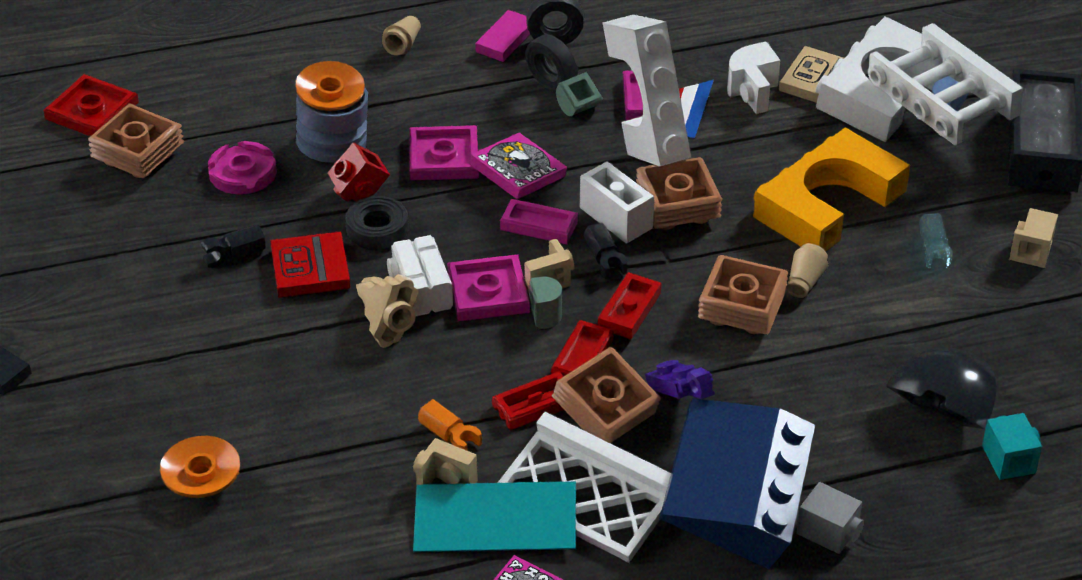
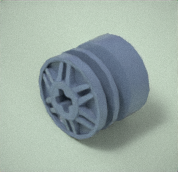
M366 88L364 89L363 96L356 104L337 111L313 108L304 103L297 94L296 144L300 151L311 159L335 163L353 142L365 148L368 91Z

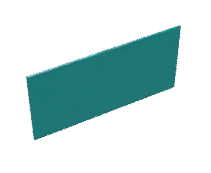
M576 481L417 485L413 552L576 549Z

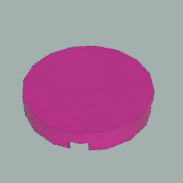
M241 141L237 142L238 146L229 148L228 144L220 147L211 155L208 161L209 179L215 188L225 193L240 195L257 192L272 183L277 174L276 160L273 157V152L260 143Z

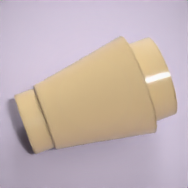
M407 16L387 27L382 36V44L385 50L392 55L408 53L421 28L419 20L414 16Z
M807 243L794 252L787 291L791 295L798 298L806 297L827 269L828 255L823 248Z

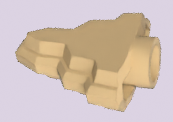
M404 275L386 276L384 279L379 277L364 278L361 283L356 284L359 297L365 305V316L370 322L369 331L380 347L386 348L400 341L404 331L412 327L415 322L416 315L413 307L418 290L414 287L413 281Z

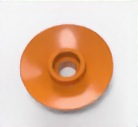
M323 61L309 65L299 73L296 79V92L299 98L307 105L325 111H337L353 106L361 99L365 89L364 79L355 68L336 61Z
M195 436L176 443L165 453L160 464L161 478L166 487L178 495L190 498H203L222 492L236 480L240 471V458L237 450L229 442L214 436Z

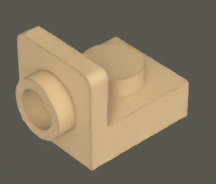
M557 239L549 241V255L525 262V285L528 295L529 281L535 277L554 278L561 284L562 289L571 286V270H574V261L568 249L564 250Z
M437 438L432 441L425 451H420L414 461L413 471L416 473V485L431 484L435 477L447 484H470L478 481L476 454Z

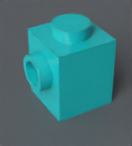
M1020 413L987 419L982 447L999 480L1036 473L1042 450L1041 439L1038 430L1035 427H1031L1025 414Z

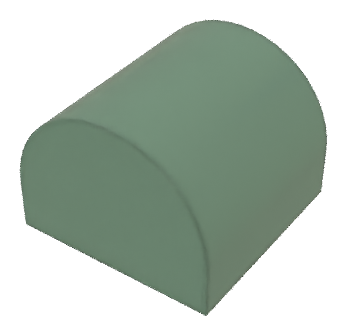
M587 72L560 82L556 88L559 106L568 116H573L597 106L603 100Z
M551 277L531 278V281H529V297L535 325L538 327V330L554 327L562 318V286L556 279Z

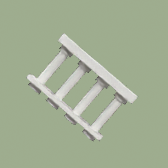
M933 23L922 28V43L919 49L891 62L877 51L870 54L869 80L955 146L962 143L963 124L992 109L998 111L1009 120L1020 116L1023 88ZM924 60H928L936 66L913 78L903 72V70ZM947 76L952 77L958 82L935 95L925 88ZM970 92L981 99L959 111H955L947 105V103Z

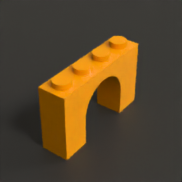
M845 127L834 136L828 137L824 143L813 151L804 154L800 160L789 168H784L772 180L760 185L754 194L753 217L800 247L810 243L818 245L827 251L841 240L844 214L818 199L809 191L823 185H842L852 188L886 207L907 191L910 164Z

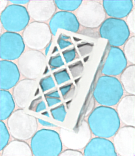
M544 412L536 423L538 431L498 483H513L515 479L532 476L533 482H538L536 475L559 470L561 480L565 482L567 481L564 472L565 468L580 465L588 469L589 477L571 481H576V490L592 486L595 500L577 503L576 514L598 509L601 523L584 526L576 520V536L629 563L660 520L659 517L671 473ZM542 446L554 452L556 460L534 465L532 457ZM614 482L621 486L622 494L600 498L597 485ZM648 499L656 503L651 512L634 515L631 502ZM626 503L629 517L606 522L603 508ZM632 527L634 536L626 547L611 540L609 531Z

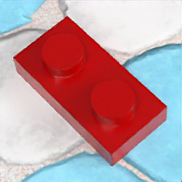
M628 272L599 315L598 325L613 329L616 335L632 339L660 296L662 283Z

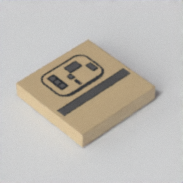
M804 46L781 79L779 91L817 103L819 94L816 93V87L822 76H828L833 71L836 62L840 58H844Z

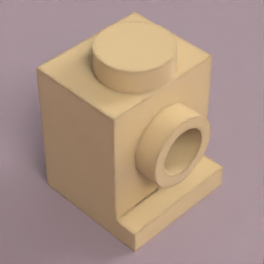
M1030 208L1026 222L1020 220L1018 222L1009 260L1045 268L1058 214Z

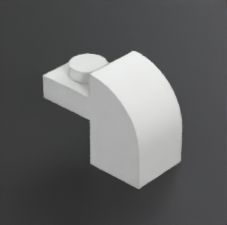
M766 41L738 49L732 54L729 61L728 95L730 98L741 95L743 101L748 102L756 114L768 111L770 88L778 86L780 59Z

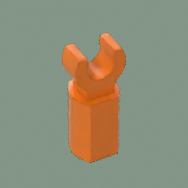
M434 399L421 407L418 414L419 422L445 442L452 443L454 446L468 451L465 441H471L477 446L482 445V433L477 427L464 425L463 420Z

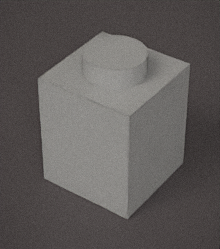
M819 482L800 506L797 534L840 554L849 541L854 543L858 539L863 529L864 521L860 519L862 501Z

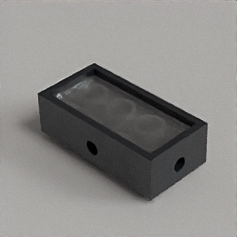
M1013 69L1011 80L1023 88L1020 116L1011 120L1007 119L1008 186L1078 192L1082 176L1081 75Z

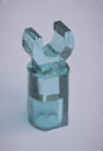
M924 214L919 220V228L925 251V266L932 268L933 259L939 258L945 262L946 268H950L953 251L948 246L943 218L940 214Z

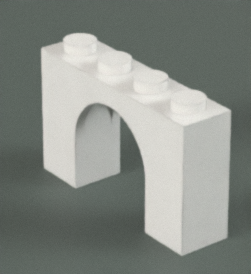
M630 15L603 22L608 55L624 60L630 66L637 79L642 96L643 116L621 122L627 154L657 166H664L691 158L667 22L638 15Z
M884 17L876 26H870L864 39L860 43L855 42L849 54L844 59L840 58L836 62L833 71L828 76H822L818 82L816 93L819 95L816 108L886 142L900 127L905 107L896 102L878 86H875L865 76L869 70V57L871 53L877 51L891 62L921 48L922 34L887 17ZM924 60L903 70V72L913 78L936 66L930 61ZM934 83L926 86V88L932 90Z

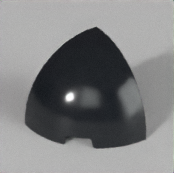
M946 347L928 349L912 356L895 371L886 385L887 388L913 405L936 408L962 426L979 429L986 428L987 419L991 417L996 397V379L990 365L972 353Z

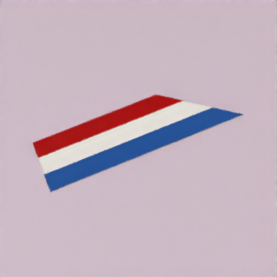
M714 80L679 88L687 137L695 138Z

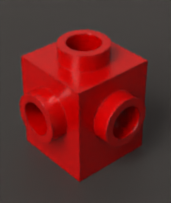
M353 142L340 159L335 162L328 175L335 185L333 189L338 196L345 201L352 199L357 202L360 199L373 196L390 176V173L377 154Z

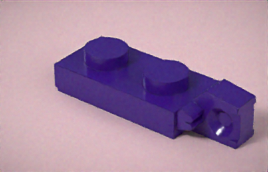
M669 360L659 363L656 366L657 370L645 374L647 384L653 390L678 399L689 395L699 399L715 395V392L712 390V374L702 367L697 369L694 365H684L679 363L678 360Z

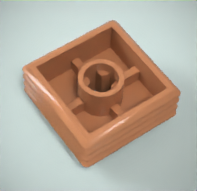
M129 103L88 138V141L91 142L89 146L92 147L90 149V152H92L90 156L105 162L108 166L126 171L136 178L147 177L153 169L170 157L184 143V140H182L183 135L181 134L182 130L179 129L182 125Z
M701 157L681 160L664 166L651 165L636 169L637 184L654 196V228L667 230L674 228L676 225L693 222L703 224L710 219L721 217L722 197Z
M719 255L699 298L698 318L708 320L718 326L729 325L745 329L750 334H769L787 290L788 271Z
M612 347L604 350L559 379L552 394L557 403L584 431L608 443L613 442L655 414L657 405H659L661 400L660 396Z

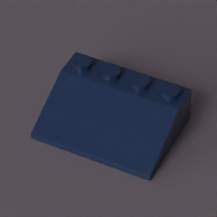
M693 398L688 407L659 519L770 569L791 544L815 425L780 408Z

